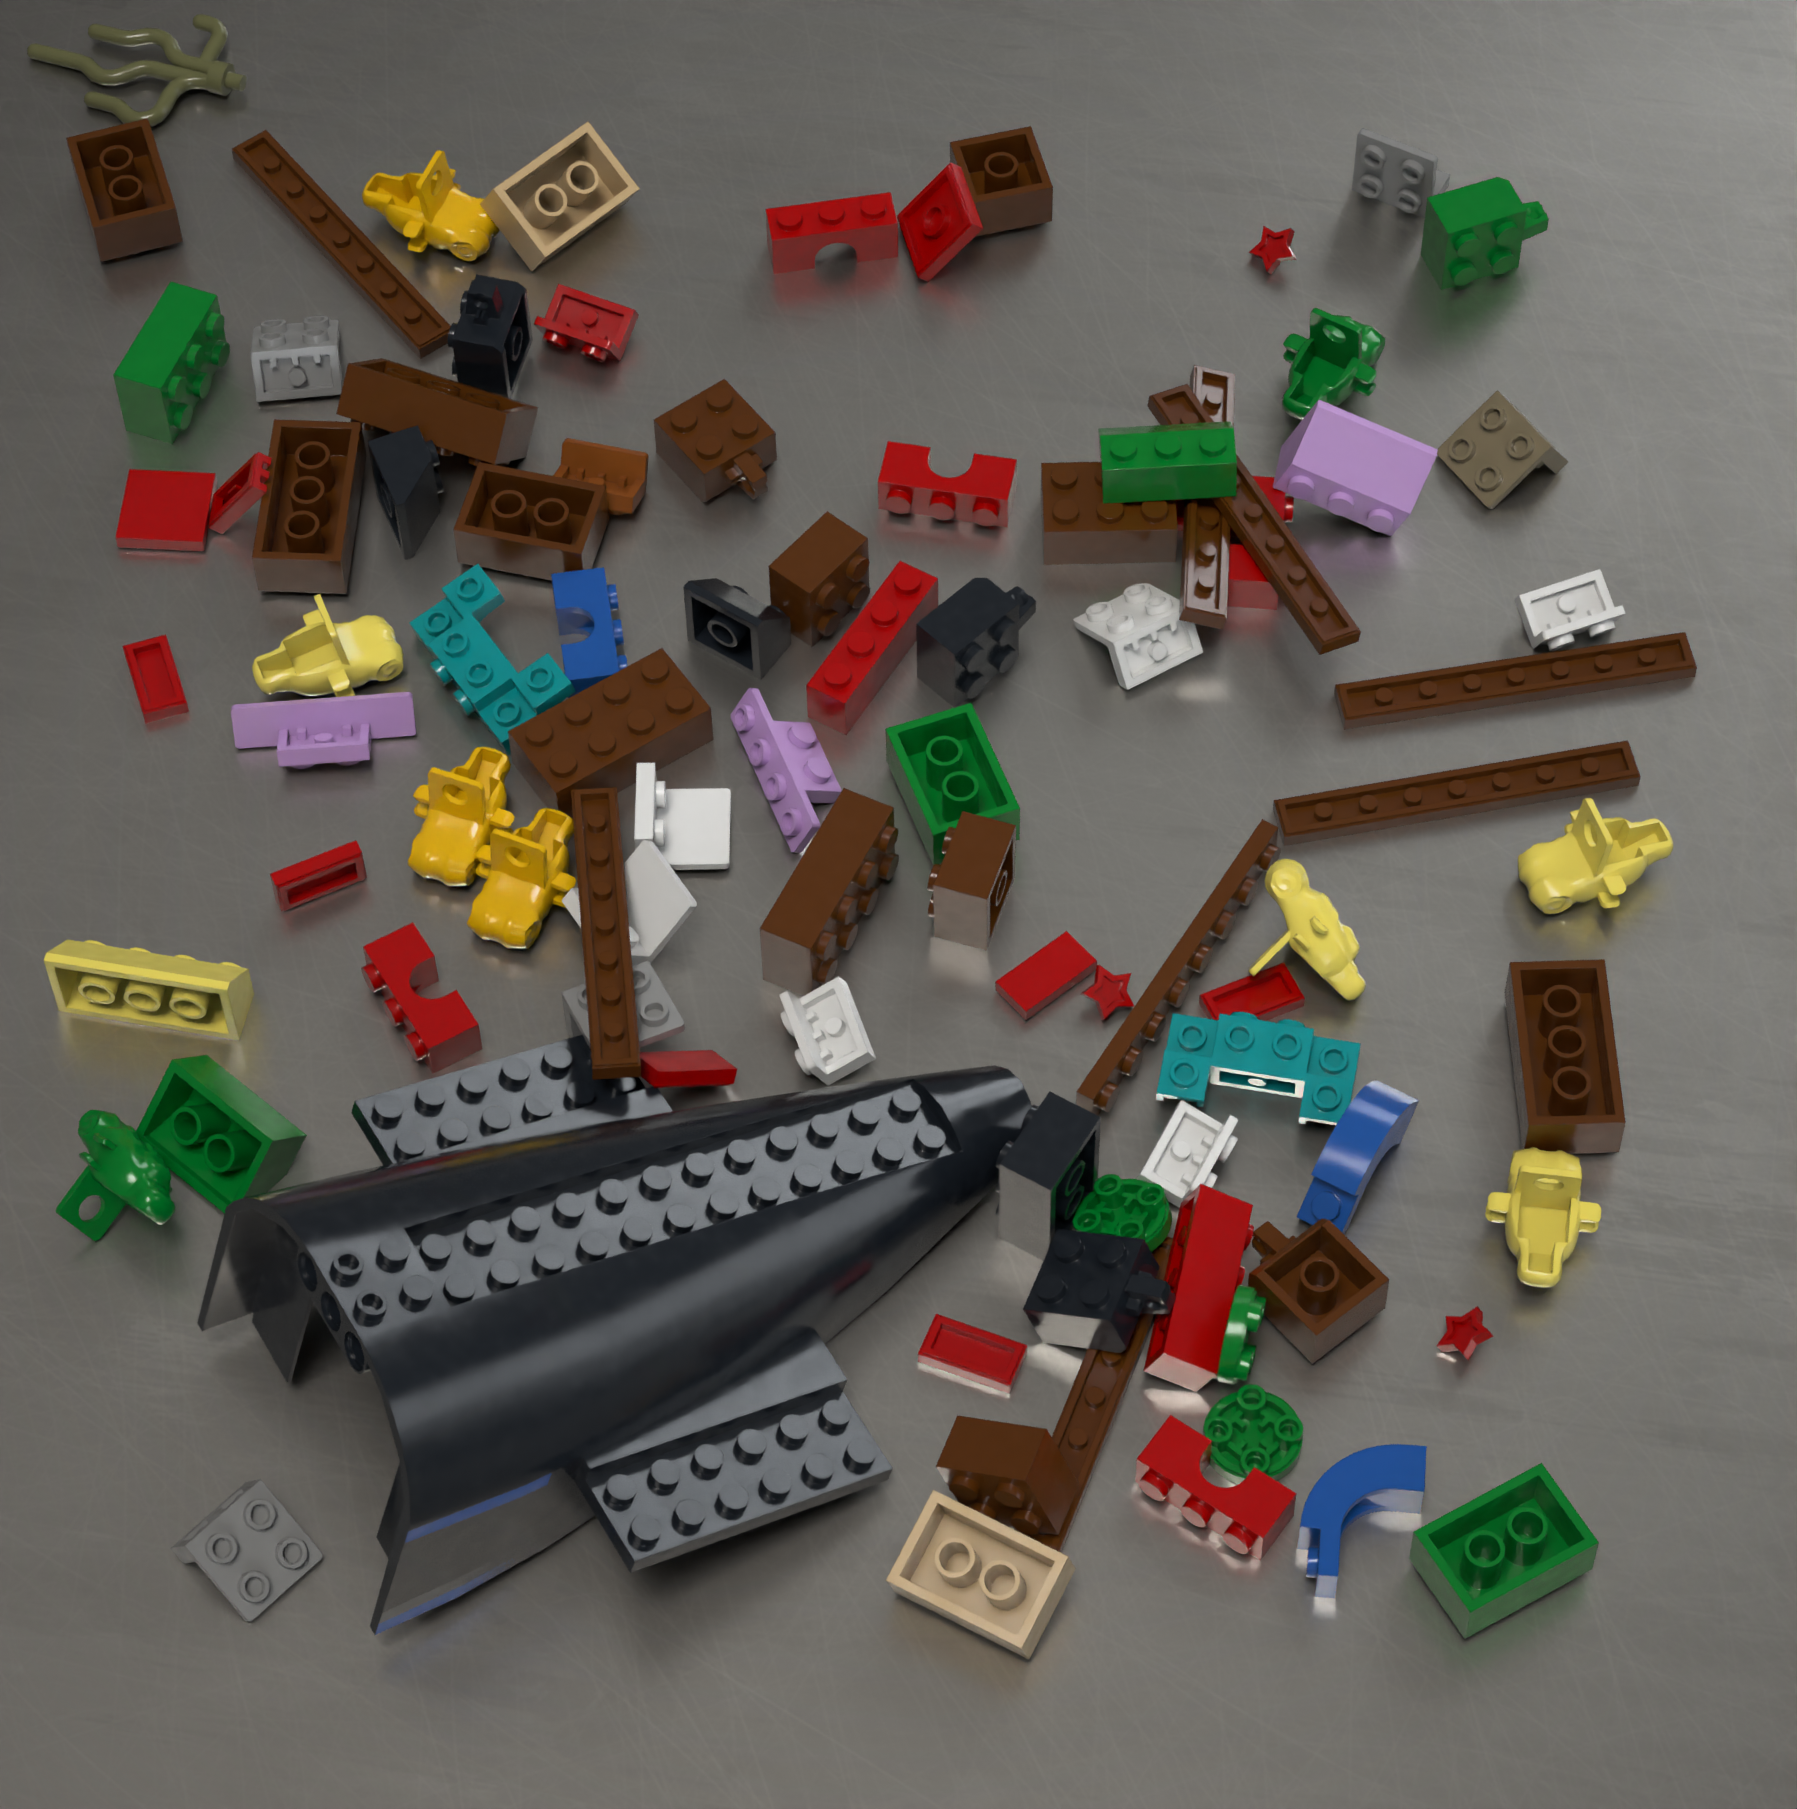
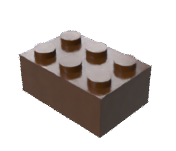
M148 118L66 138L74 174L101 262L183 242L176 206Z
M479 462L453 529L458 562L474 566L479 564L480 567L552 580L551 574L592 569L609 521L606 486Z
M1100 462L1041 463L1043 565L1176 562L1178 533L1176 500L1103 504Z

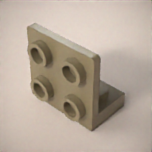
M1498 390L1437 451V455L1489 509L1497 506L1535 467L1539 469L1545 464L1557 474L1568 463V460Z

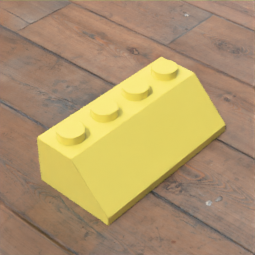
M68 939L46 952L43 960L58 1011L239 1041L254 997L249 969L242 968L231 962L217 964L198 961L187 955H176L173 957L151 953L138 947L124 949L106 946L95 940L81 942Z

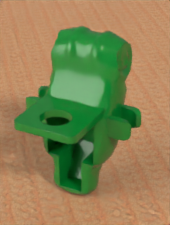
M1313 308L1310 313V338L1306 339L1293 333L1283 343L1287 349L1283 357L1285 361L1291 363L1288 374L1289 388L1283 394L1282 407L1286 413L1296 419L1303 420L1318 399L1333 406H1338L1349 398L1353 391L1363 396H1369L1376 388L1374 379L1377 372L1370 366L1375 365L1379 360L1385 347V337L1370 325L1361 324L1350 316L1332 315L1318 308Z
M89 1110L79 1121L78 1134L89 1154L82 1152L79 1154V1157L88 1166L59 1203L56 1213L93 1241L100 1240L126 1204L156 1224H165L174 1214L175 1204L170 1196L172 1192L170 1184L171 1174L162 1157L152 1145L140 1139L133 1127L123 1123L116 1114L101 1110ZM89 1196H99L101 1200L99 1212L89 1220H82L79 1216L81 1203Z

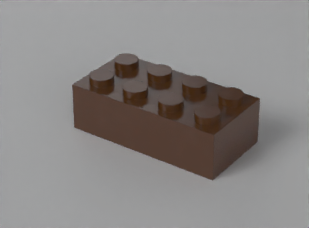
M379 358L348 363L336 414L350 418V422H361L362 430L375 431L376 427L390 431L391 434L418 425L424 440H432L438 454L454 456V453L457 452L469 456L468 463L478 466L479 462L492 465H509L510 461L527 456L538 407Z
M274 419L268 454L272 460L271 465L266 469L270 473L269 479L264 483L267 485V491L261 497L252 554L258 591L346 594L367 456L361 422Z
M663 648L508 731L514 766L547 808L561 811L571 818V790L617 787L618 793L636 783L637 763H655L656 771L714 740L711 707Z
M843 788L760 927L763 980L805 996L833 979L838 965L837 958L843 949L848 951L852 947L858 933L857 924L863 914L869 915L873 911L879 895L878 888L884 879L890 880L896 871L899 855L895 853V843L899 831L898 828L894 827V807Z
M1605 959L1510 962L1504 993L1522 1149L1535 1147L1543 1151L1562 1150L1568 1154L1619 1152L1626 1121Z

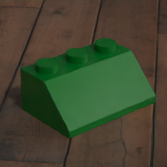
M1231 421L1098 429L1103 504L1236 496L1237 459L1234 427Z
M208 1055L171 1060L136 1130L143 1142L149 1143L156 1149L169 1169L224 1214L226 1207L233 1201L266 1193L284 1178L307 1136Z

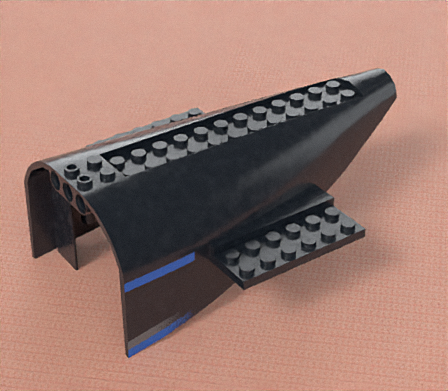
M583 1035L575 1036L355 1100L351 1113L383 1166L235 1200L229 1204L225 1210L197 1324L201 1331H205L253 1313L252 1323L286 1382H290L314 1303L353 1370L358 1374L372 1372L382 1395L400 1459L376 1536L388 1557V1563L370 1623V1628L374 1635L463 1595L550 1546L594 1516L599 1520L631 1573L889 1479L893 1468L844 1394L843 1390L848 1379L825 1344L886 1293L997 1184L999 1180V1168L996 1167L997 1158L1004 1145L1008 1141L1014 1143L1021 1134V1125L1026 1113L1032 1106L1031 1101L1019 1078L1009 1069L993 1065L812 1089L673 1111L660 1090L653 1086L646 1088L639 1077L593 1080L590 1047Z

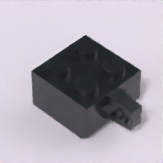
M476 274L469 290H465L462 295L460 319L458 323H452L448 334V347L453 349L454 352L452 375L457 377L459 383L511 399L533 340L527 289L516 281Z
M973 578L916 623L917 678L954 708L967 698L976 697L988 681L1000 672H1007L1016 663L1019 656V630L1036 612V600L1018 586L1008 592H1004L988 578Z
M1057 1229L1023 1310L1043 1343L1121 1353L1129 1344L1140 1314H1170L1176 1296L1171 1292V1286L1167 1281L1155 1279L1160 1267L1144 1239Z

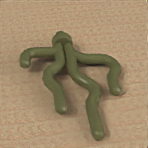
M197 14L193 18V26L196 29L211 33L199 58L183 53L175 38L170 33L158 28L147 27L130 31L101 24H92L88 28L90 38L126 47L148 44L158 45L163 49L167 59L173 65L157 61L140 60L110 70L100 67L92 58L79 53L37 43L31 44L27 48V55L31 59L79 70L91 81L100 85L117 86L140 77H154L170 81L162 91L155 106L143 112L133 110L125 101L114 96L94 91L85 94L84 103L88 107L113 113L124 124L148 118L151 127L159 124L171 112L178 97L188 90L204 89L211 93L227 96L232 89L244 91L247 84V77L235 73L233 64L217 60L226 44L228 37L227 29L219 19L204 14Z

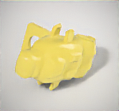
M317 594L314 598L319 610L317 609L303 615L306 626L286 636L279 648L258 656L252 664L254 680L264 694L295 692L305 696H322L335 693L336 697L355 696L352 688L363 686L369 680L388 681L399 675L403 670L404 654L401 646L395 640L394 629L383 617L365 615L352 622L332 623L321 595Z
M1586 798L1583 799L1579 810L1570 812L1573 823L1565 825L1564 836L1558 837L1551 842L1537 843L1518 856V876L1529 891L1530 901L1545 914H1556L1568 909L1576 902L1585 903L1596 897L1603 908L1617 907L1620 905L1618 895L1623 894L1627 886L1634 883L1649 865L1660 859L1667 858L1671 854L1673 840L1670 832L1659 819H1647L1642 822H1630L1621 817L1602 819L1593 799Z
M1291 859L1277 860L1267 870L1265 887L1269 895L1282 910L1287 930L1249 967L1248 972L1254 976L1288 942L1291 948L1344 999L1348 1001L1357 999L1364 992L1366 984L1363 977L1358 973L1357 965L1354 962L1360 946L1352 928L1340 922L1339 913L1333 907L1328 896L1309 886L1306 870L1300 863Z
M1535 1147L1515 1150L1511 1157L1507 1193H1490L1485 1215L1487 1220L1491 1222L1505 1223L1506 1242L1510 1251L1517 1258V1276L1520 1282L1538 1288L1553 1287L1561 1279L1562 1263L1573 1253L1579 1232L1593 1233L1597 1231L1601 1219V1207L1597 1203L1580 1201L1582 1168L1579 1157L1562 1150L1543 1151Z

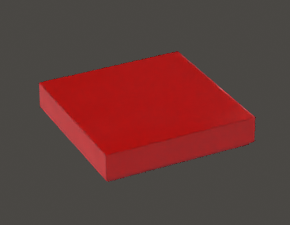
M951 162L897 215L917 276L928 282L984 229L962 168Z
M129 469L115 537L117 547L205 551L213 494L217 488L216 473Z

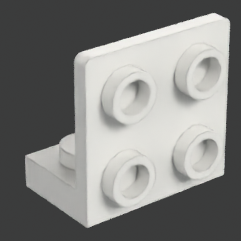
M1148 583L1132 585L1124 590L1123 595L1109 602L1093 604L1086 609V613L1073 619L1076 629L1108 647L1118 683L1127 690L1203 653L1195 623L1179 620L1180 600Z
M637 763L635 850L643 840H648L656 845L673 870L728 869L730 867V789H666L665 781H657L655 763Z
M643 840L624 863L632 966L648 960L651 963L697 906L693 896L652 841ZM571 888L561 901L581 928L578 888Z

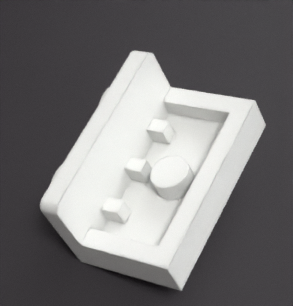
M1601 569L1519 595L1514 599L1533 649L1548 645L1549 651H1554L1574 643V635L1588 631L1590 638L1608 633L1616 628L1614 622L1626 614L1623 605L1614 607Z
M838 976L801 998L796 997L789 990L779 994L785 1011L780 1013L782 1022L787 1031L796 1038L799 1049L795 1050V1057L807 1075L814 1074L829 1086L876 1059L848 984Z
M1181 1100L1136 1179L1161 1185L1167 1200L1180 1208L1181 1202L1200 1184L1210 1188L1214 1185L1218 1176L1212 1173L1211 1170L1216 1160L1224 1163L1233 1150L1238 1138L1231 1133L1239 1119L1229 1115L1222 1124Z

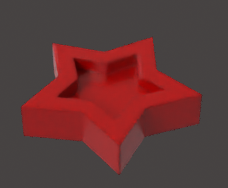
M1263 226L1261 242L1249 253L1252 256L1263 259L1266 271L1272 274L1281 262L1297 260L1290 248L1295 231L1289 228L1275 233Z
M1101 965L1096 966L1094 984L1080 995L1096 1002L1101 1020H1104L1116 1007H1134L1127 992L1131 973L1113 975Z
M1477 1306L1462 1317L1446 1316L1447 1332L1436 1345L1441 1352L1459 1351L1469 1361L1476 1346L1493 1337L1492 1333L1482 1325L1483 1312Z

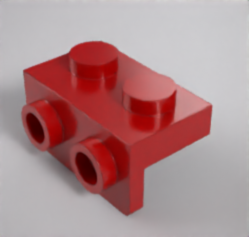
M558 284L545 318L537 316L534 325L544 335L542 340L555 347L566 349L567 345L571 344L582 348L581 353L593 360L604 362L606 357L621 361L639 314L636 310Z

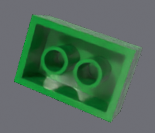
M170 281L113 374L126 431L173 445L181 430L188 428L194 408L200 398L203 399L207 396L213 376L219 367H223L226 364L230 354V345L226 341L224 331V316L221 314L217 295Z
M972 703L885 729L886 761L933 865L935 863L942 864L945 856L942 853V846L946 832L949 827L956 828L962 811L1016 825V841L1020 840V807Z
M1540 1463L1414 1531L1409 1559L1459 1632L1466 1639L1592 1570L1599 1542L1547 1469Z

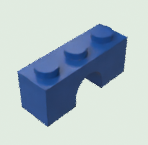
M604 567L551 574L559 636L581 634L588 637L581 642L561 645L564 673L576 691L568 698L628 666L626 655L617 656L616 647L624 646L621 619L612 620L611 611L619 610L616 584L607 585Z

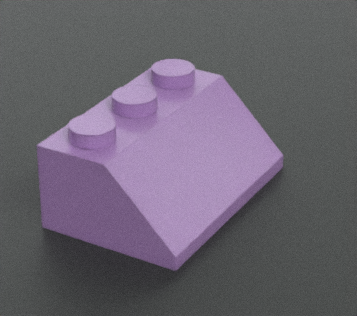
M1318 399L1281 446L1273 488L1288 493L1294 498L1302 499L1324 508L1335 515L1360 523L1376 532L1392 536L1411 514L1437 457L1438 449Z

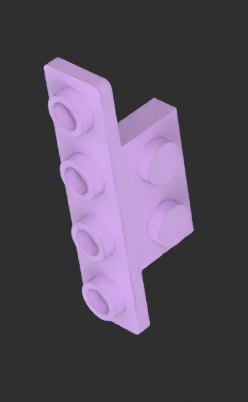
M748 688L732 711L731 720L791 852L801 853L820 827V822L811 802L835 803L842 790L811 723L773 721L759 689Z
M411 692L235 704L231 707L236 748L277 746L279 767L291 766L296 769H306L315 764L337 763L344 766L354 765L363 760H370L371 739L406 737L416 734L413 695Z

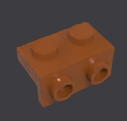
M566 438L562 443L561 465L553 476L606 486L609 513L615 515L632 514L646 493L649 456L646 452Z

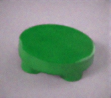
M1115 1174L1104 1175L1096 1180L1094 1190L1080 1203L1073 1219L1075 1231L1144 1239L1151 1252L1165 1240L1172 1225L1171 1209L1161 1185L1137 1179H1121Z
M1239 1284L1235 1291L1219 1359L1218 1382L1234 1385L1238 1380L1247 1381L1248 1374H1251L1257 1346L1248 1344L1250 1332L1257 1333L1258 1327H1261L1267 1302L1266 1297L1257 1296V1291L1253 1287Z
M1244 1385L1237 1392L1220 1399L1211 1408L1205 1419L1203 1435L1212 1440L1210 1465L1219 1475L1236 1484L1243 1482L1254 1467L1278 1481L1294 1468L1300 1457L1303 1441L1302 1421L1298 1418L1292 1407L1283 1399L1265 1392L1258 1385Z

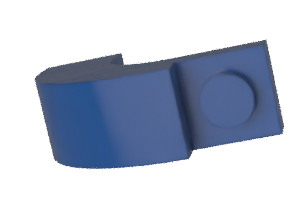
M1378 1080L1371 1081L1365 1085L1349 1104L1323 1148L1311 1175L1314 1178L1297 1214V1218L1311 1225H1314L1322 1218L1330 1220L1345 1235L1373 1172L1386 1152L1392 1146L1401 1143L1419 1100Z
M1390 1444L1366 1448L1334 1464L1316 1482L1303 1508L1297 1549L1308 1550L1306 1577L1316 1578L1315 1597L1335 1599L1339 1572L1340 1540L1346 1529L1354 1521L1367 1514L1382 1511L1421 1514L1425 1492L1427 1446Z

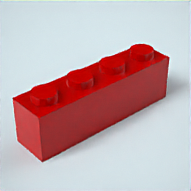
M902 561L897 563L807 683V712L809 718L844 735L848 734L916 642V623L938 607V578Z
M1200 1184L1181 1202L1164 1281H1167L1171 1286V1292L1175 1294L1176 1300L1170 1314H1156L1144 1372L1195 1392L1200 1390L1212 1378L1217 1379L1219 1359L1233 1297L1238 1285L1242 1284L1245 1274V1267L1240 1265L1243 1252L1251 1242L1254 1226L1249 1224L1253 1208L1252 1204L1203 1184Z

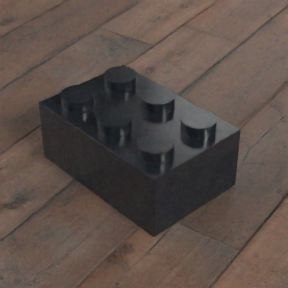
M1050 1091L1040 1106L1034 1104L1030 1107L1023 1119L1021 1134L1014 1143L1008 1141L1004 1145L996 1161V1167L999 1168V1180L996 1185V1192L999 1193V1204L996 1209V1216L999 1217L1000 1239L1044 1261L1056 1230L1073 1229V1219L1076 1210L1083 1199L1094 1190V1183L1098 1179L1100 1116Z

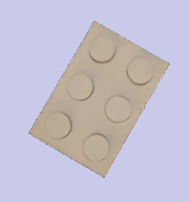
M587 121L493 188L480 205L528 268L534 271L625 205L640 188L589 121Z
M933 1490L886 1581L895 1593L1030 1659L1076 1568L1069 1556Z

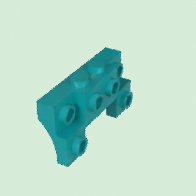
M476 564L441 588L446 598L409 622L417 638L434 658L430 666L444 686L450 682L454 684L457 691L453 693V696L465 714L469 716L475 712L509 756L511 755L509 730L561 703L576 691L571 681L549 653L519 673L511 665L480 625V622L495 608L504 603L505 600L480 565Z
M1233 1012L1231 1015L1220 1013L1219 1020L1172 1013L1156 1100L1164 1101V1097L1197 1102V1107L1204 1108L1210 1077L1211 1084L1302 1098L1298 1123L1306 1124L1307 1120L1337 1125L1351 1103L1361 1043L1314 1036V1029L1305 1027L1299 1021L1283 1019L1276 1023L1258 1020L1255 1015L1247 1012Z

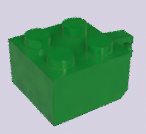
M1495 177L1427 197L1420 255L1440 290L1454 286H1463L1474 280L1494 274H1503L1511 269L1518 268L1522 241L1546 231L1549 218L1539 201L1522 203L1509 180Z

